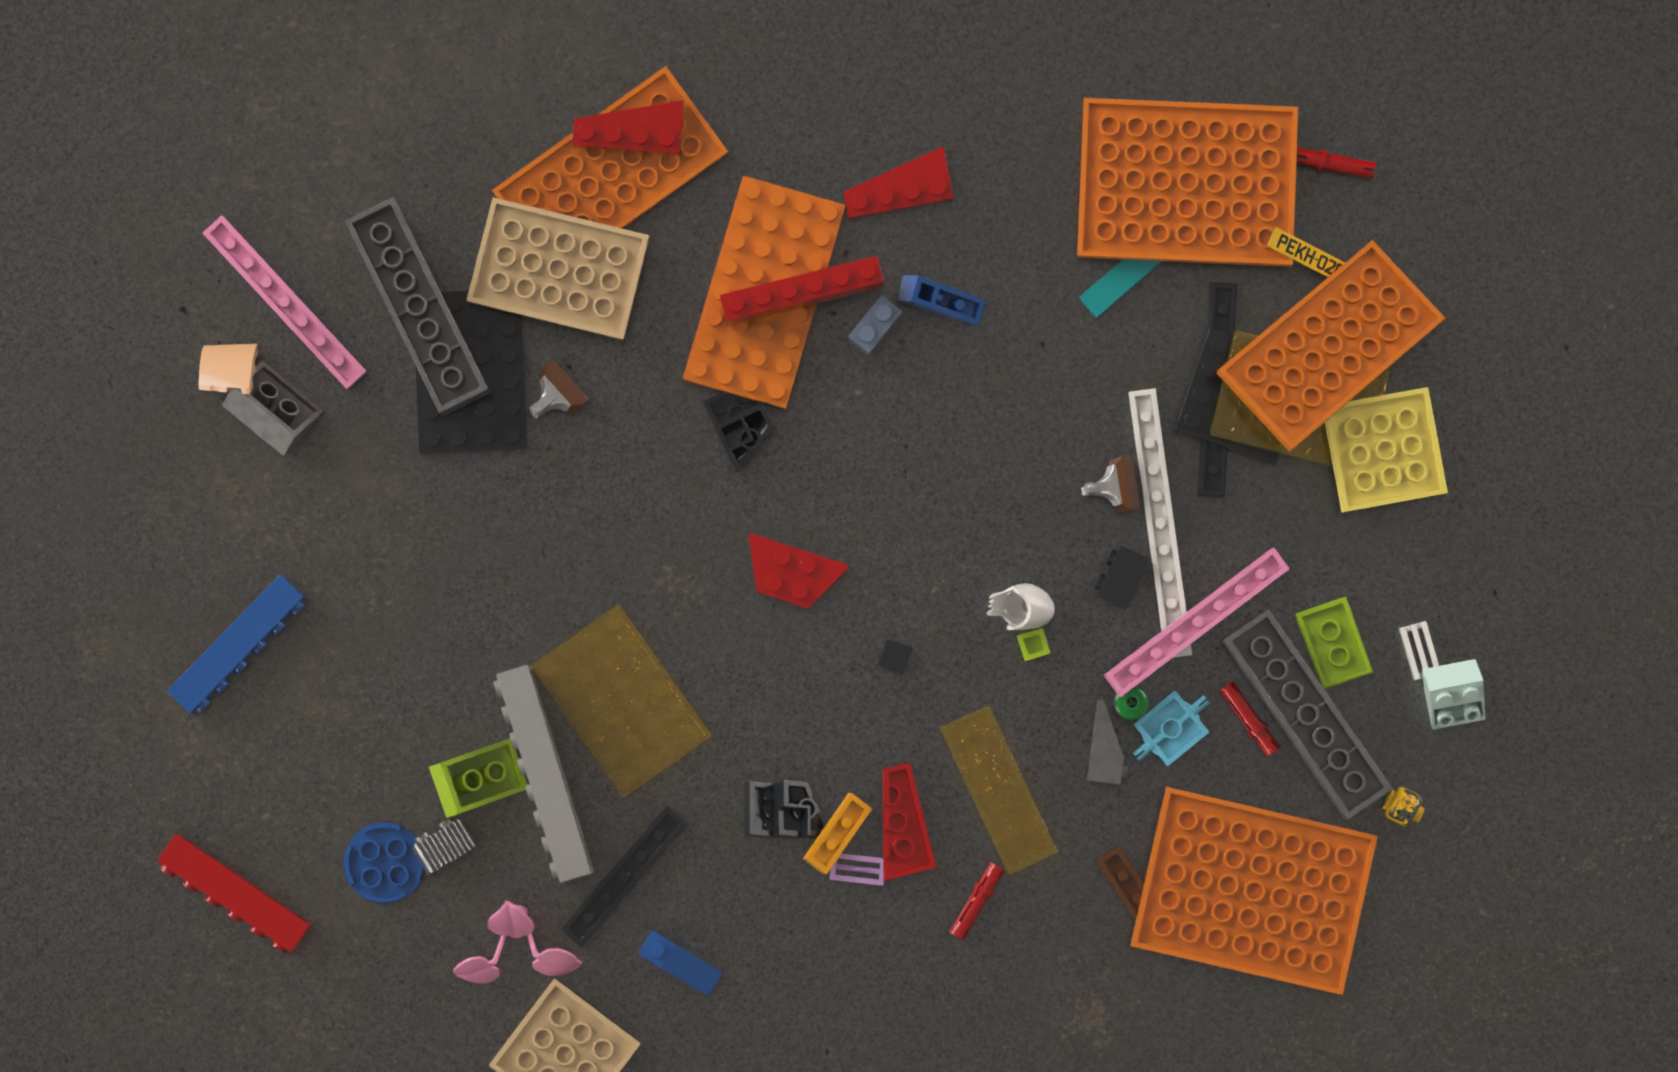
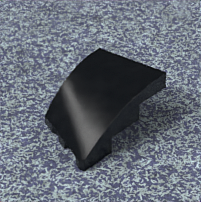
M721 392L702 401L737 473L768 436L774 425L763 403Z
M781 780L775 783L745 782V836L817 839L824 826L819 816L820 809L813 800V793L808 782Z

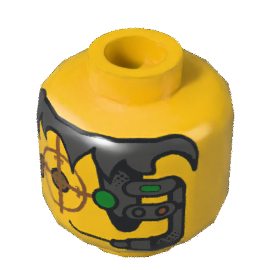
M1398 787L1396 790L1392 789L1382 809L1386 810L1385 815L1388 819L1404 827H1408L1413 821L1418 823L1425 810L1421 806V796L1404 787Z

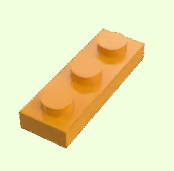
M848 793L803 859L823 875H827L872 808L854 794Z

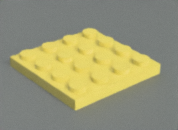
M1428 387L1350 401L1325 422L1341 512L1448 493Z

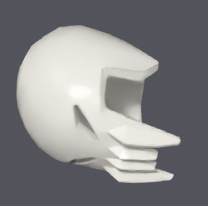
M1023 583L1012 586L1005 591L991 594L989 599L992 600L989 603L992 604L988 606L991 609L987 612V615L1002 616L1009 623L1007 630H1028L1040 628L1049 623L1054 615L1055 606L1049 594L1033 584Z

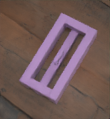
M841 853L838 859L880 863V869L837 864L836 861L830 870V880L882 886L884 884L883 858ZM836 869L879 874V880L836 875Z

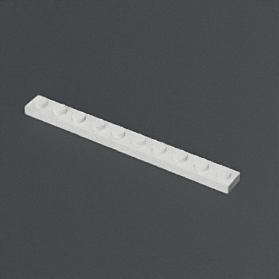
M1156 388L1131 391L1128 392L1162 631L1186 613ZM1191 644L1173 658L1192 655Z

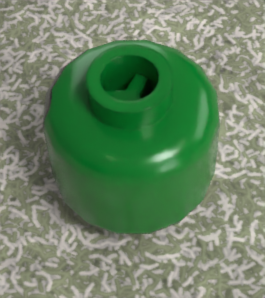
M1137 686L1121 697L1116 693L1113 698L1114 711L1124 720H1137L1148 709L1149 700L1147 694Z

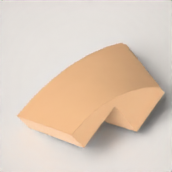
M257 344L204 345L200 359L199 390L228 392L241 389L242 394H250L253 389L252 377L256 371Z

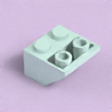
M1476 659L1422 669L1424 692L1433 730L1486 720L1484 685Z

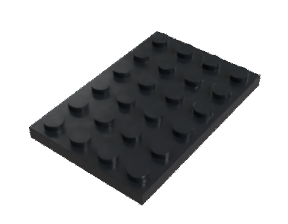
M469 291L441 292L491 393L442 417L416 367L420 454L527 449L521 315L468 303L466 300Z

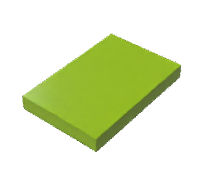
M1346 596L1294 614L1317 680L1324 690L1373 673Z

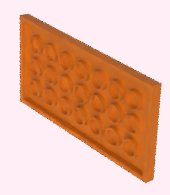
M665 66L599 114L683 100L680 155L573 147L572 132L492 191L498 199L624 229L726 156L728 150Z
M747 176L742 177L682 378L684 381L786 410L817 304L727 326L720 302V295L828 268L846 205Z
M1372 240L1217 371V374L1282 445L1291 452L1445 320V317Z

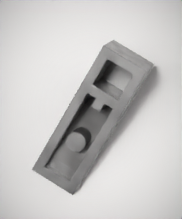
M1097 700L1087 781L1120 785L1121 780H1126L1128 764H1123L1124 757L1104 700Z

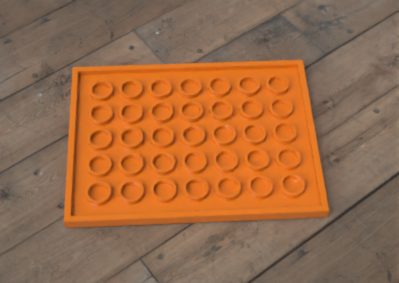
M1084 98L1077 258L1292 267L1293 259L1268 247V243L1275 227L1294 236L1298 107Z
M1166 787L1130 946L1343 995L1378 836Z

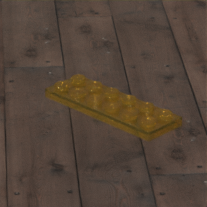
M989 705L940 727L942 735L1008 875L1057 853L1058 851Z

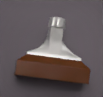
M552 359L538 375L540 378L541 395L539 401L529 407L530 415L537 419L552 409L569 411L575 415L583 408L589 398L557 362Z
M1132 455L1109 460V466L1104 476L1095 483H1086L1081 488L1083 496H1102L1107 498L1113 506H1116L1118 513L1141 508Z

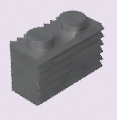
M451 817L438 825L439 831L432 835L427 831L415 839L417 844L412 847V850L428 876L476 848L477 845L461 818L454 821Z

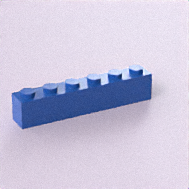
M280 574L182 674L167 692L189 714L202 713L211 703L208 699L215 692L220 694L229 685L227 680L234 673L238 675L247 667L248 663L246 660L253 653L258 655L267 646L265 641L270 635H278L286 626L284 621L290 615L295 617L305 607L303 602L306 600V597Z

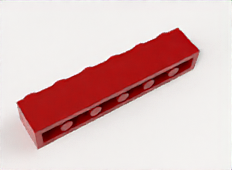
M874 256L721 294L720 302L726 325L729 326L882 288L884 280L878 257Z
M180 834L173 836L157 860L162 864L160 869L171 877L177 874L185 880L183 882L184 886L195 893L198 889L207 895L206 901L217 908L220 905L229 910L228 916L239 923L244 920L252 925L249 930L261 938L266 935L274 940L272 945L283 953H286L287 950L295 952L312 927V924Z

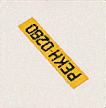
M1277 227L1274 228L1268 243V247L1326 277H1329L1345 263Z

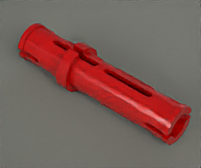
M1297 147V154L1304 155L1306 158L1297 157L1296 164L1317 167V170L1320 171L1329 169L1371 179L1374 177L1375 172L1364 170V168L1376 169L1375 161L1329 154L1327 150L1322 149L1318 152Z
M1234 681L1220 690V693L1250 732L1248 733L1250 738L1253 737L1266 757L1281 747L1267 729V723H1263Z
M992 862L989 863L979 883H975V889L956 922L949 930L950 933L964 941L989 897L994 895L995 892L993 890L1005 872L1004 869Z

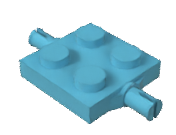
M1175 690L1133 724L1142 735L1144 741L1142 746L1132 752L1134 757L1144 751L1136 758L1140 762V760L1152 752L1158 755L1166 766L1173 763L1209 733L1202 724L1198 714L1210 705V702L1207 700L1199 706L1207 698L1202 695L1201 698L1190 705Z

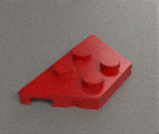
M752 533L749 534L757 593L809 609L848 569L849 565Z

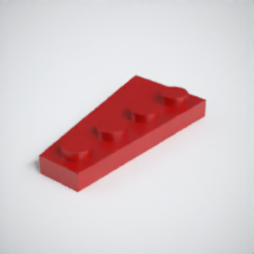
M680 100L574 118L572 146L680 155L684 101Z
M944 146L844 191L848 219L953 200Z
M910 762L882 769L883 881L937 868Z

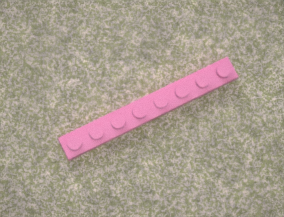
M223 215L203 232L205 237L347 390L367 373L362 365Z
M1274 547L1269 549L1105 673L1104 677L1118 696H1123L1288 571L1289 567Z

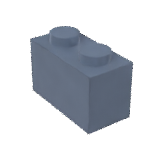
M881 295L849 334L848 341L869 357L901 318L903 311Z

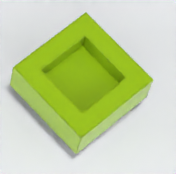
M1043 628L1017 635L1024 662L1051 654Z

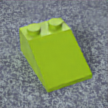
M510 738L429 767L446 818L526 790L525 785L528 784L525 776L521 774L517 761L519 758Z

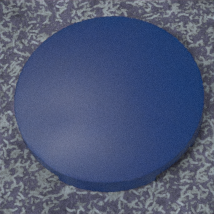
M390 822L374 823L362 828L351 839L344 854V872L350 886L360 896L375 903H393L409 896L420 884L425 871L412 850V847L417 844L415 841L417 837L407 828Z

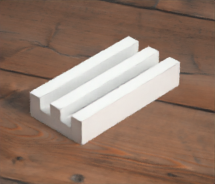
M1426 621L1399 628L1414 680L1423 678V672H1418L1407 634L1408 631H1412L1422 669L1428 668V664L1417 630L1419 628L1422 630L1432 667L1439 666Z

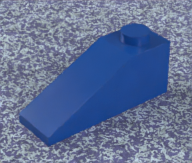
M903 275L896 301L976 326H979L986 302L982 298L919 275Z
M655 930L651 931L638 952L642 957L709 996L722 975L721 971Z

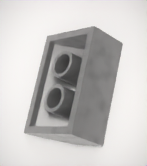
M261 361L255 366L256 371L252 377L253 389L251 393L242 394L241 389L232 390L228 393L222 406L284 456L301 441L324 413V410L267 363Z

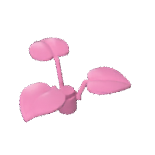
M506 901L502 908L488 920V928L492 932L501 935L493 959L488 961L480 956L468 958L454 968L453 974L466 981L480 984L496 980L500 975V970L494 965L497 964L507 935L512 938H521L527 935L533 957L536 958L532 963V967L544 975L561 976L569 974L578 969L582 961H579L572 953L559 948L546 949L541 954L538 953L531 933L534 930V923L528 917V909Z

